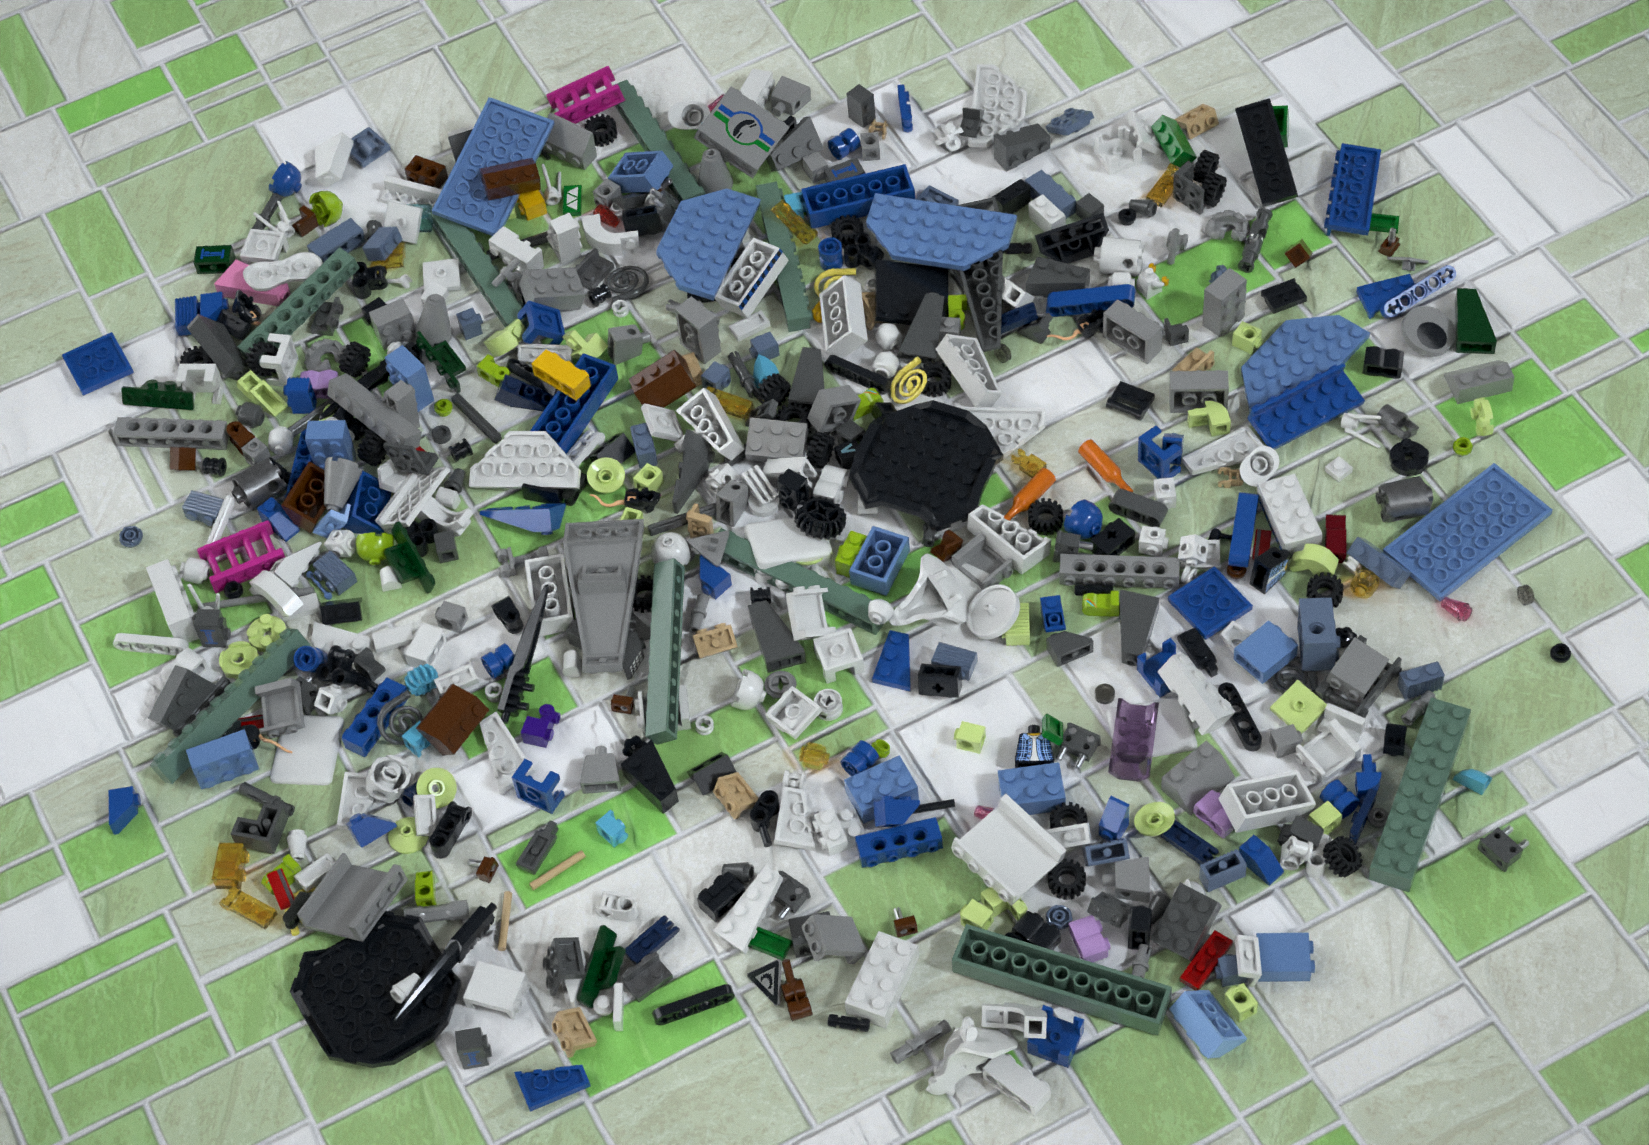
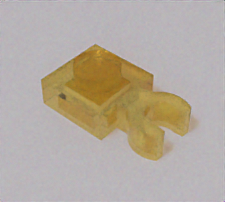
M1018 449V455L1021 457L1011 456V461L1019 465V470L1031 478L1042 468H1047L1046 462L1032 453L1026 456L1025 451L1022 449Z

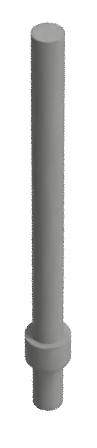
M314 587L290 588L298 597L315 593ZM262 595L220 600V608L269 600ZM215 601L202 603L204 607L210 606L215 609Z

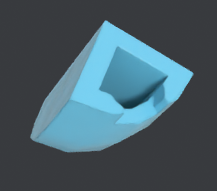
M758 354L754 364L753 377L757 388H760L758 385L763 383L762 380L764 378L767 379V376H772L773 373L779 374V371L771 360Z
M1465 769L1457 773L1452 780L1482 795L1491 783L1492 777L1478 770Z

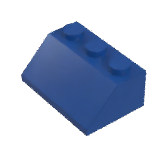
M363 470L346 504L348 503L351 506L348 521L343 528L355 534L371 532L382 534L384 530L375 522V519L389 502L391 492L379 488V479Z

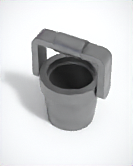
M1389 404L1384 405L1377 414V416H1381V419L1376 420L1391 435H1397L1401 439L1416 435L1419 429L1415 423L1408 419L1407 414ZM1404 425L1409 428L1406 432L1401 430Z

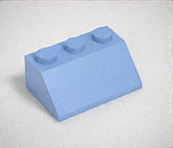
M1209 990L1184 991L1169 1008L1174 1015V1019L1187 1031V1036L1197 1044L1201 1054L1208 1059L1220 1058L1247 1040L1246 1036Z

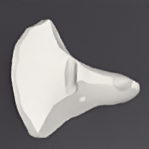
M928 553L924 554L921 557L918 581L908 597L894 609V614L889 619L890 624L901 626L920 619L946 618L961 624L965 623L968 610L963 590L952 571L940 559Z
M965 1017L962 1021V1027L955 1028L946 1043L943 1063L941 1067L934 1070V1076L929 1078V1085L926 1090L933 1095L946 1093L953 1096L956 1083L968 1074L983 1072L982 1068L978 1065L985 1063L989 1058L994 1059L999 1055L1016 1049L1018 1046L1017 1041L1000 1031L975 1027L973 1019Z

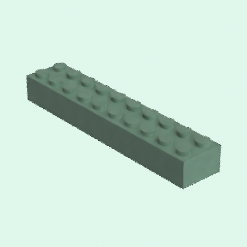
M1430 698L1372 860L1369 880L1410 892L1466 732L1471 709Z
M969 924L965 925L952 958V971L954 973L1157 1036L1171 1001V986Z

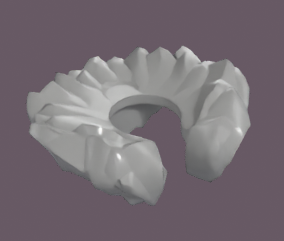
M1229 209L1216 213V215L1208 220L1204 230L1205 234H1208L1212 239L1221 241L1225 236V230L1221 228L1224 225H1232L1235 227L1231 233L1233 241H1243L1246 236H1249L1250 225L1241 213H1236Z
M330 339L315 341L308 349L307 354H305L306 361L304 363L307 371L321 372L331 370L329 360L325 359L322 362L320 360L321 356L326 353H332L335 362L339 363V360H341L340 355H343L342 351L343 349L346 350V345Z

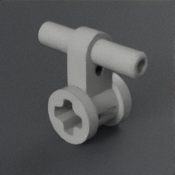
M1177 228L1169 232L1166 247H1168L1167 250L1169 251L1167 263L1173 265L1175 262L1176 252L1180 248L1185 251L1188 243V234L1179 235L1180 230Z
M515 257L507 266H504L500 270L501 273L492 281V285L498 287L507 278L508 285L516 293L522 294L519 286L522 275L519 272H512L521 260Z

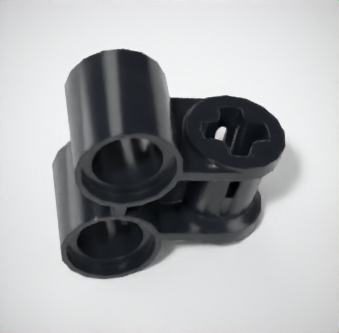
M858 233L854 237L855 244L847 245L844 248L845 265L848 268H857L862 265L869 270H873L876 259L882 260L885 256L884 252L879 247L871 244V237L868 233Z
M357 262L360 268L353 275L354 279L352 280L357 298L367 299L370 297L372 290H382L388 286V281L385 277L387 269L384 266L379 265L367 268L364 262Z
M429 518L422 520L420 523L413 521L409 527H405L420 557L428 554L429 548L427 543H434V534L439 533L435 521Z
M338 645L332 646L328 653L327 663L319 664L317 667L316 677L320 681L332 682L337 684V686L353 687L357 682V674L354 670H351L355 660L354 651L351 649L344 650Z

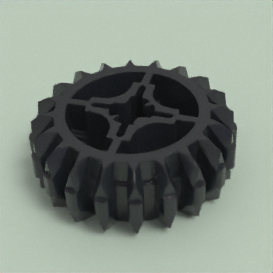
M811 496L810 499L805 498L804 501H800L794 513V522L796 527L800 528V532H806V536L811 535L813 538L818 537L821 540L823 538L829 540L830 537L836 538L837 535H841L846 525V514L844 509L840 508V504H835L834 500L829 501L827 498L822 499L820 496L818 498Z

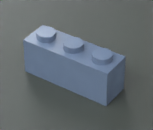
M1042 169L1025 179V183L1031 187V198L1033 200L1043 194L1066 215V219L1076 213L1075 198L1069 195L1060 184L1058 185Z
M349 218L307 245L310 253L319 256L324 263L339 247L349 253L366 242L364 239L365 235L363 229L352 218Z
M1357 537L1346 552L1394 588L1401 589L1411 574L1409 570L1365 538Z

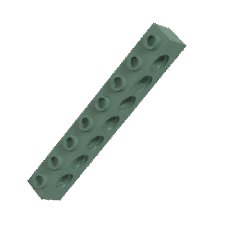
M339 247L237 346L242 356L248 359L249 357L245 355L246 353L250 354L249 347L254 348L252 345L254 343L258 344V342H266L279 348L281 343L268 341L269 334L292 335L337 289L342 287L360 267L355 258ZM262 353V354L259 356V359H258L259 365H260L261 356H262V355H268L267 353Z

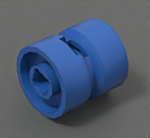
M851 128L845 129L839 133V136L836 135L827 142L831 154L837 160L843 159L849 155V152L852 153L861 147L858 135Z
M832 237L821 240L818 245L821 268L825 271L832 268L840 269L843 266L841 242Z
M503 643L495 648L494 653L489 652L482 656L481 662L491 678L495 679L504 673V669L509 671L514 654L509 646Z
M302 646L294 654L295 666L299 670L316 673L319 664L327 663L328 655L323 649L312 646Z
M860 740L851 749L852 752H848L840 763L850 776H854L871 767L879 759V755L870 744Z
M1336 779L1323 789L1320 799L1324 803L1329 801L1342 814V819H1344L1358 807L1360 800L1351 791L1347 792L1348 788L1339 779Z

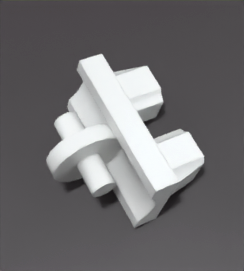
M952 121L933 130L938 137L934 141L936 145L945 143L946 148L950 151H956L960 148L961 141L955 135L964 132L961 127L956 129Z

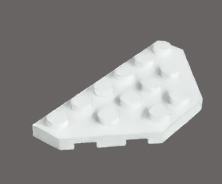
M977 64L972 108L984 110V115L977 137H969V147L987 148L994 143L993 134L1004 135L1007 131L1014 130L1025 123L1027 91L1015 85V81L1009 76L1003 75L995 65Z
M964 407L987 425L1003 453V458H1006L1045 428V408Z
M509 431L498 445L495 444L479 463H475L470 468V488L522 489L523 483L550 489L580 488L581 470L546 431Z

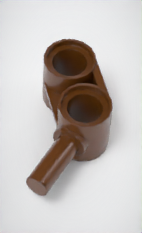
M790 959L781 961L786 977L785 983L781 984V989L792 1022L812 1016L811 1005L802 979L794 977Z

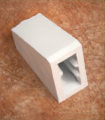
M343 132L315 147L316 179L326 187L341 180L354 144L353 140Z
M806 457L767 459L762 472L773 487L778 488V477L789 468L807 478L809 495L813 496L815 485L820 476Z

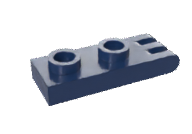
M1031 302L1001 314V334L1037 320L1038 315L1035 304Z
M1369 789L1366 795H1362L1359 802L1361 808L1359 812L1355 811L1351 820L1353 825L1350 830L1349 842L1353 841L1354 845L1357 844L1368 820V815L1374 807L1377 796L1376 790Z
M1176 820L1169 830L1161 834V838L1199 864L1208 863L1207 860L1212 861L1213 855L1216 856L1219 853L1217 848Z
M666 915L662 916L625 948V956L637 965L646 955L657 952L680 931V928L674 926L671 920L668 921L669 918Z

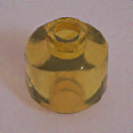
M1367 569L1358 571L1350 582L1352 593L1362 599L1372 597L1379 586L1378 576Z
M807 742L805 746H801L799 761L804 768L821 770L823 765L828 764L830 753H826V747L823 744Z

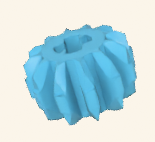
M420 664L416 668L413 667V670L409 671L408 675L404 678L408 691L415 696H419L421 694L425 695L436 688L434 679L438 678V673L433 666L429 664L422 666Z

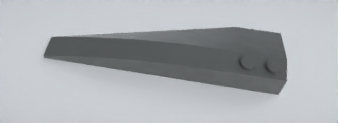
M995 197L955 205L999 212ZM999 250L993 253L992 257L970 265L971 268L965 271L957 270L964 295L966 294L967 306L983 352L1001 349L1003 251Z

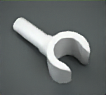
M407 274L397 279H387L388 283H401L405 289L410 287V282H413Z

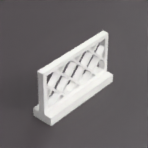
M448 467L432 468L428 475L410 472L375 519V522L387 534L391 533L395 522L398 521L401 522L403 527H409L449 473Z

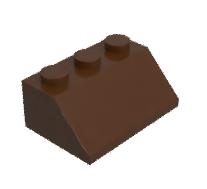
M533 158L480 168L488 201L541 190L540 176Z
M676 350L671 351L629 378L632 390L642 406L645 403L665 408L697 387L686 360Z
M310 461L281 505L292 522L309 533L313 531L327 508L324 506L325 470Z
M451 684L416 729L443 756L455 755L489 709L477 696L455 684Z

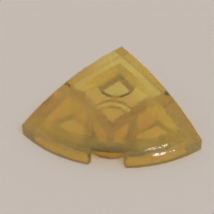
M405 242L399 243L385 261H372L370 267L379 265L384 266L386 269L404 267Z

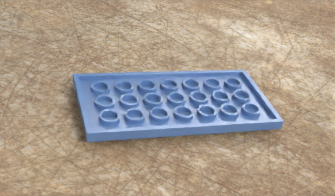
M489 97L432 209V214L493 236L505 226L520 194L488 201L480 168L533 158L536 163L555 125L554 120Z
M1493 463L1387 545L1383 552L1411 572L1410 577L1441 602L1552 514L1553 509Z

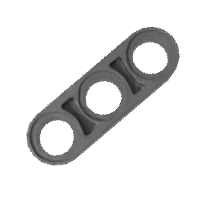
M1118 489L1115 492L1108 506L1113 513L1150 527H1160L1168 512V508L1163 503L1124 489Z

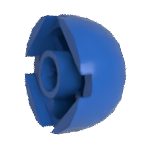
M286 161V164L282 163L272 177L274 183L273 185L269 184V191L283 197L291 196L294 192L298 193L302 187L300 183L302 177L299 169Z
M1083 499L1071 507L1072 513L1070 516L1066 515L1064 520L1066 532L1081 535L1080 539L1084 540L1092 538L1100 532L1103 516L1101 510L1094 503Z

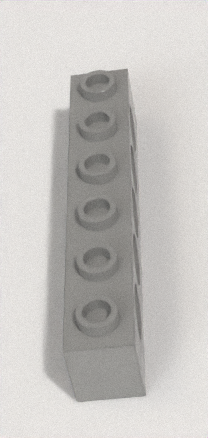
M117 417L113 432L117 446L190 447L226 450L229 435L226 431L228 424L222 420Z
M1060 554V584L1068 586L1083 584L1085 586L1086 584H1102V586L1113 585L1127 588H1179L1180 560L1176 557Z

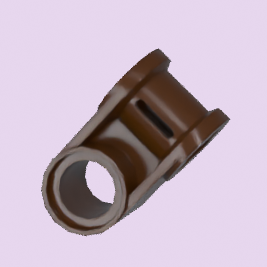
M238 421L227 425L226 431L230 436V442L243 455L241 448L255 438V436Z

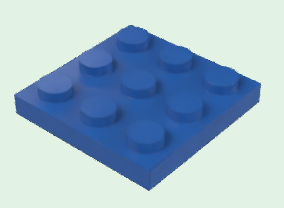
M112 332L62 354L83 396L134 373Z
M1215 566L1168 596V602L1193 628H1196L1205 640L1227 627L1232 621H1236L1253 608V605Z

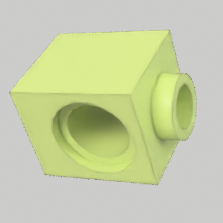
M1242 321L1233 333L1232 346L1252 354L1256 348L1259 349L1262 345V330Z
M648 463L633 477L634 486L639 491L648 487L649 491L653 490L656 492L664 483L661 469Z
M962 721L960 728H956L954 733L957 749L981 753L986 739V727Z
M1327 801L1309 814L1308 821L1323 828V834L1328 835L1341 825L1342 814Z
M972 899L968 905L965 904L960 910L961 925L965 927L966 924L988 930L994 922V912Z
M1244 983L1239 986L1234 985L1226 991L1224 1003L1238 1023L1257 1013L1258 1002ZM1241 999L1244 1003H1237L1235 1000Z

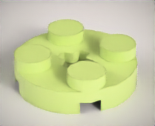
M1485 397L1474 399L1471 417L1476 420L1477 436L1492 435L1494 425H1490V419H1493L1490 403L1487 399L1485 400Z
M263 614L250 625L246 633L251 646L255 647L259 652H265L266 647L270 643L276 642L280 638V633L287 628L280 618L270 614ZM268 631L271 632V635H270V636H269V635H265V636H264V633H265V632H268Z
M245 641L231 643L228 645L229 648L225 652L223 650L219 656L220 667L228 678L238 679L239 673L244 669H248L252 665V661L259 656L257 649ZM239 657H242L243 661L239 663L235 662L238 660Z

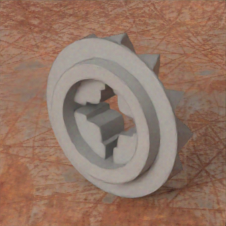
M786 671L771 673L764 683L767 695L772 696L773 699L781 698L785 691L789 690L792 686L796 688L797 685L795 677ZM780 680H781V683L783 684V689H782V690H780V689L777 687V686L779 685V681H780Z

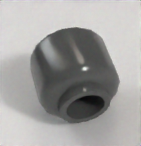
M250 401L239 405L236 410L238 422L250 428L261 426L265 419L263 408Z

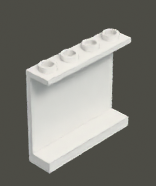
M1007 794L1000 798L998 806L960 840L957 837L954 838L951 846L954 855L965 861L973 873H977L988 887H992L998 893L1001 900L1008 902L1011 906L1064 859L1067 851Z

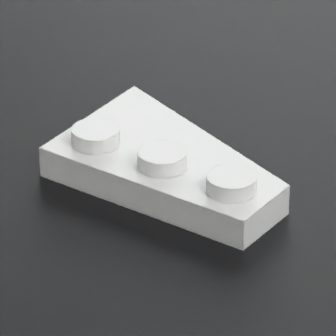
M1130 110L1126 114V118L1130 127L1135 131L1133 133L1134 137L1139 139L1137 145L1160 156L1164 150L1160 146L1161 144L1157 137L1153 135L1152 128L1146 124L1145 117L1139 112L1135 113Z
M314 622L311 646L323 649L328 655L331 647L338 645L344 650H353L356 657L366 647L371 648V639L364 635Z
M783 786L774 844L815 851V842L809 822L804 790Z

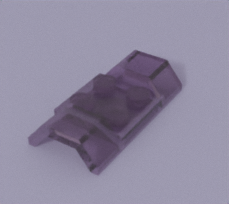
M1118 698L1108 773L1117 779L1140 782L1150 778L1159 702L1144 706L1130 704L1124 699Z

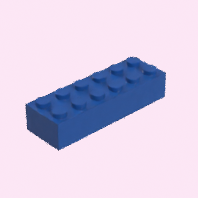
M906 164L801 189L802 201L805 204L806 215L811 229L831 225L837 217L841 219L840 216L842 215L844 218L847 217L846 215H850V218L853 215L856 218L868 216L875 193L915 199V189Z
M584 353L575 367L580 370L583 369L589 374L591 387L577 401L558 390L530 430L546 431L566 454L574 446L618 380L616 365Z

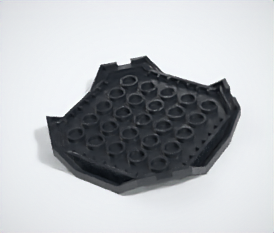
M931 400L906 407L873 420L856 450L849 477L865 509L885 506L915 515L938 532L951 527L952 523L968 521V514L979 507L982 494L996 465L1003 460V453L987 425L970 411Z
M385 911L363 942L345 938L327 949L304 952L299 964L300 970L297 978H294L290 993L329 1060L376 1068L395 1065L433 1043L450 1022L462 983L451 969L421 1002L399 1021L394 1022V1017L405 1002L400 1004L392 998L390 994L392 986L413 973L417 974L422 980L442 953L421 917L412 915L399 916L394 915V912Z

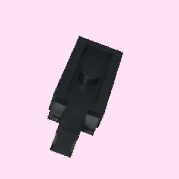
M1195 627L1177 636L1178 642L1197 669H1205L1211 678L1218 675L1217 659Z

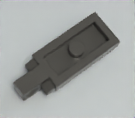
M550 820L544 830H536L516 862L518 868L533 875L536 874L556 842V833L559 829L557 823Z

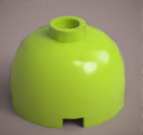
M319 191L310 196L309 204L312 203L313 207L311 211L315 213L319 226H322V224L324 227L331 226L341 218L343 203L336 194L331 191Z
M375 532L357 535L356 551L359 557L368 561L370 565H380L381 561L387 560L383 552L386 548L394 546V536L387 533H382V536H376Z

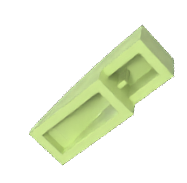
M251 370L237 380V388L253 403L260 405L266 413L274 418L288 407V404Z

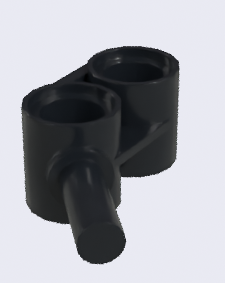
M342 406L332 416L337 420L346 421L347 427L354 433V440L356 441L365 436L366 433L369 434L371 430L356 417L354 418Z
M772 790L764 791L750 811L751 826L754 831L760 832L764 847L772 845L767 829L770 826V819L780 809L778 795Z

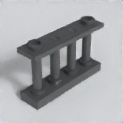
M1359 635L1357 638L1366 644L1367 638ZM1398 657L1393 664L1387 663L1384 669L1386 673L1382 678L1378 677L1373 683L1375 684L1374 688L1366 693L1364 700L1359 706L1336 694L1334 688L1326 682L1328 675L1316 688L1315 695L1323 701L1330 699L1354 714L1366 718L1371 705L1391 680L1399 676V672L1402 671V659Z

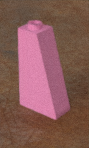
M237 259L214 283L217 292H222L224 297L235 299L237 290H241L248 297L252 296L253 302L272 306L281 305L291 295L287 283L268 291L252 289L243 277V271L249 265Z

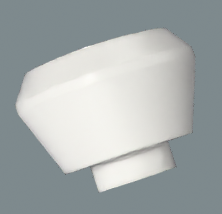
M875 599L869 602L868 617L872 623L877 625L885 624L892 618L894 610L890 603L882 599Z

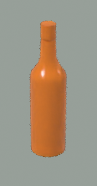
M1087 440L1080 446L1078 453L1106 482L1114 483L1120 489L1133 492L1130 486L1122 479L1120 468L1093 440Z
M1042 468L1013 498L1012 508L1004 515V518L1010 521L1016 514L1028 511L1031 508V504H1035V501L1055 483L1056 478L1050 470Z

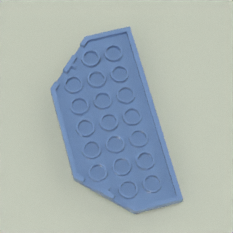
M726 188L680 202L656 250V255L663 261L666 271L670 277H673L676 282L675 285L679 290L714 301L758 210L761 199Z
M875 193L866 225L876 235V239L886 248L893 260L965 271L971 268L970 265L992 257L993 253L999 250L1004 251L1009 248L1017 222V215Z
M1340 315L1286 320L1241 367L1249 414L1251 412L1250 409L1254 405L1259 403L1261 405L1270 397H1277L1284 390L1297 387L1303 380H1311L1314 375L1319 372H1326L1335 364L1337 366L1342 363L1345 364L1370 337V332Z

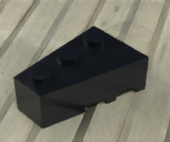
M652 739L621 763L623 776L663 814L679 802L676 788Z

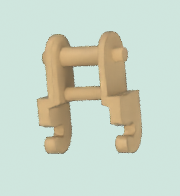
M876 119L871 122L872 126H869V133L874 132V130L882 131V140H885L887 135L886 126H888L887 121L885 120L882 123L876 122Z
M1230 467L1218 469V474H1221L1223 471L1224 475L1229 476V480L1219 481L1218 487L1224 485V488H1230V486L1243 485V480L1240 479V469H1230Z

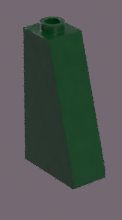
M1457 288L1455 297L1456 353L1495 354L1497 339L1477 290Z

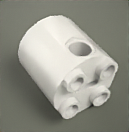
M1103 237L1102 247H1095L1094 262H1100L1099 272L1111 275L1114 272H1129L1131 277L1139 276L1143 267L1142 255L1145 242L1134 239Z

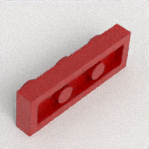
M1214 930L1180 976L1179 981L1195 991L1200 990L1214 971V967H1217L1218 958L1226 955L1233 945V940Z

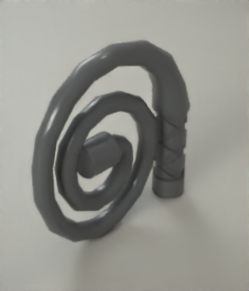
M637 266L618 268L610 273L606 281L609 290L614 293H621L612 297L613 303L617 300L626 301L638 297L647 289L649 284L648 274ZM625 270H636L642 273L644 276L642 286L634 289L639 282L638 276L632 271ZM614 275H616L613 279V283L618 288H625L629 285L630 279L628 275L633 276L635 281L634 284L627 289H615L611 286L610 280L613 278ZM621 277L624 284H618L617 280Z
M1298 656L1291 660L1301 664V658ZM1285 665L1276 673L1277 683L1286 689H1289L1299 678L1296 674H1291V672L1282 673L1285 670L1297 671L1302 677V684L1306 685L1307 683L1305 672L1294 665ZM1316 670L1306 671L1311 690L1315 693L1316 688L1319 686L1315 673ZM1273 676L1270 678V683L1276 691L1282 694L1287 691L1276 684ZM1292 678L1294 679V682L1292 684H1285L1283 682L1292 680Z
M408 691L403 692L386 703L378 714L377 726L380 734L387 742L393 745L405 744L404 741L393 740L385 733L383 720L388 712L411 697ZM412 706L396 708L389 718L391 732L397 737H402L404 734L395 730L393 725L395 715L402 710L414 712L418 720L422 721L423 717L418 709ZM404 713L399 716L398 726L402 732L409 728L407 723L403 721V718H410L412 726L416 724V719L413 715Z

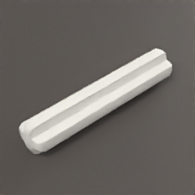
M225 496L206 544L220 540L236 502L233 496Z

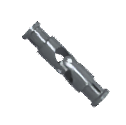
M1259 208L1256 213L1257 218L1251 226L1249 237L1242 252V260L1238 263V268L1245 273L1252 272L1255 267L1254 262L1258 259L1269 228L1268 222L1273 216L1269 209Z

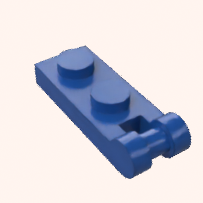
M902 84L897 85L902 129L904 132L909 133L913 130L911 105L907 104V102H910L909 91H905V86Z

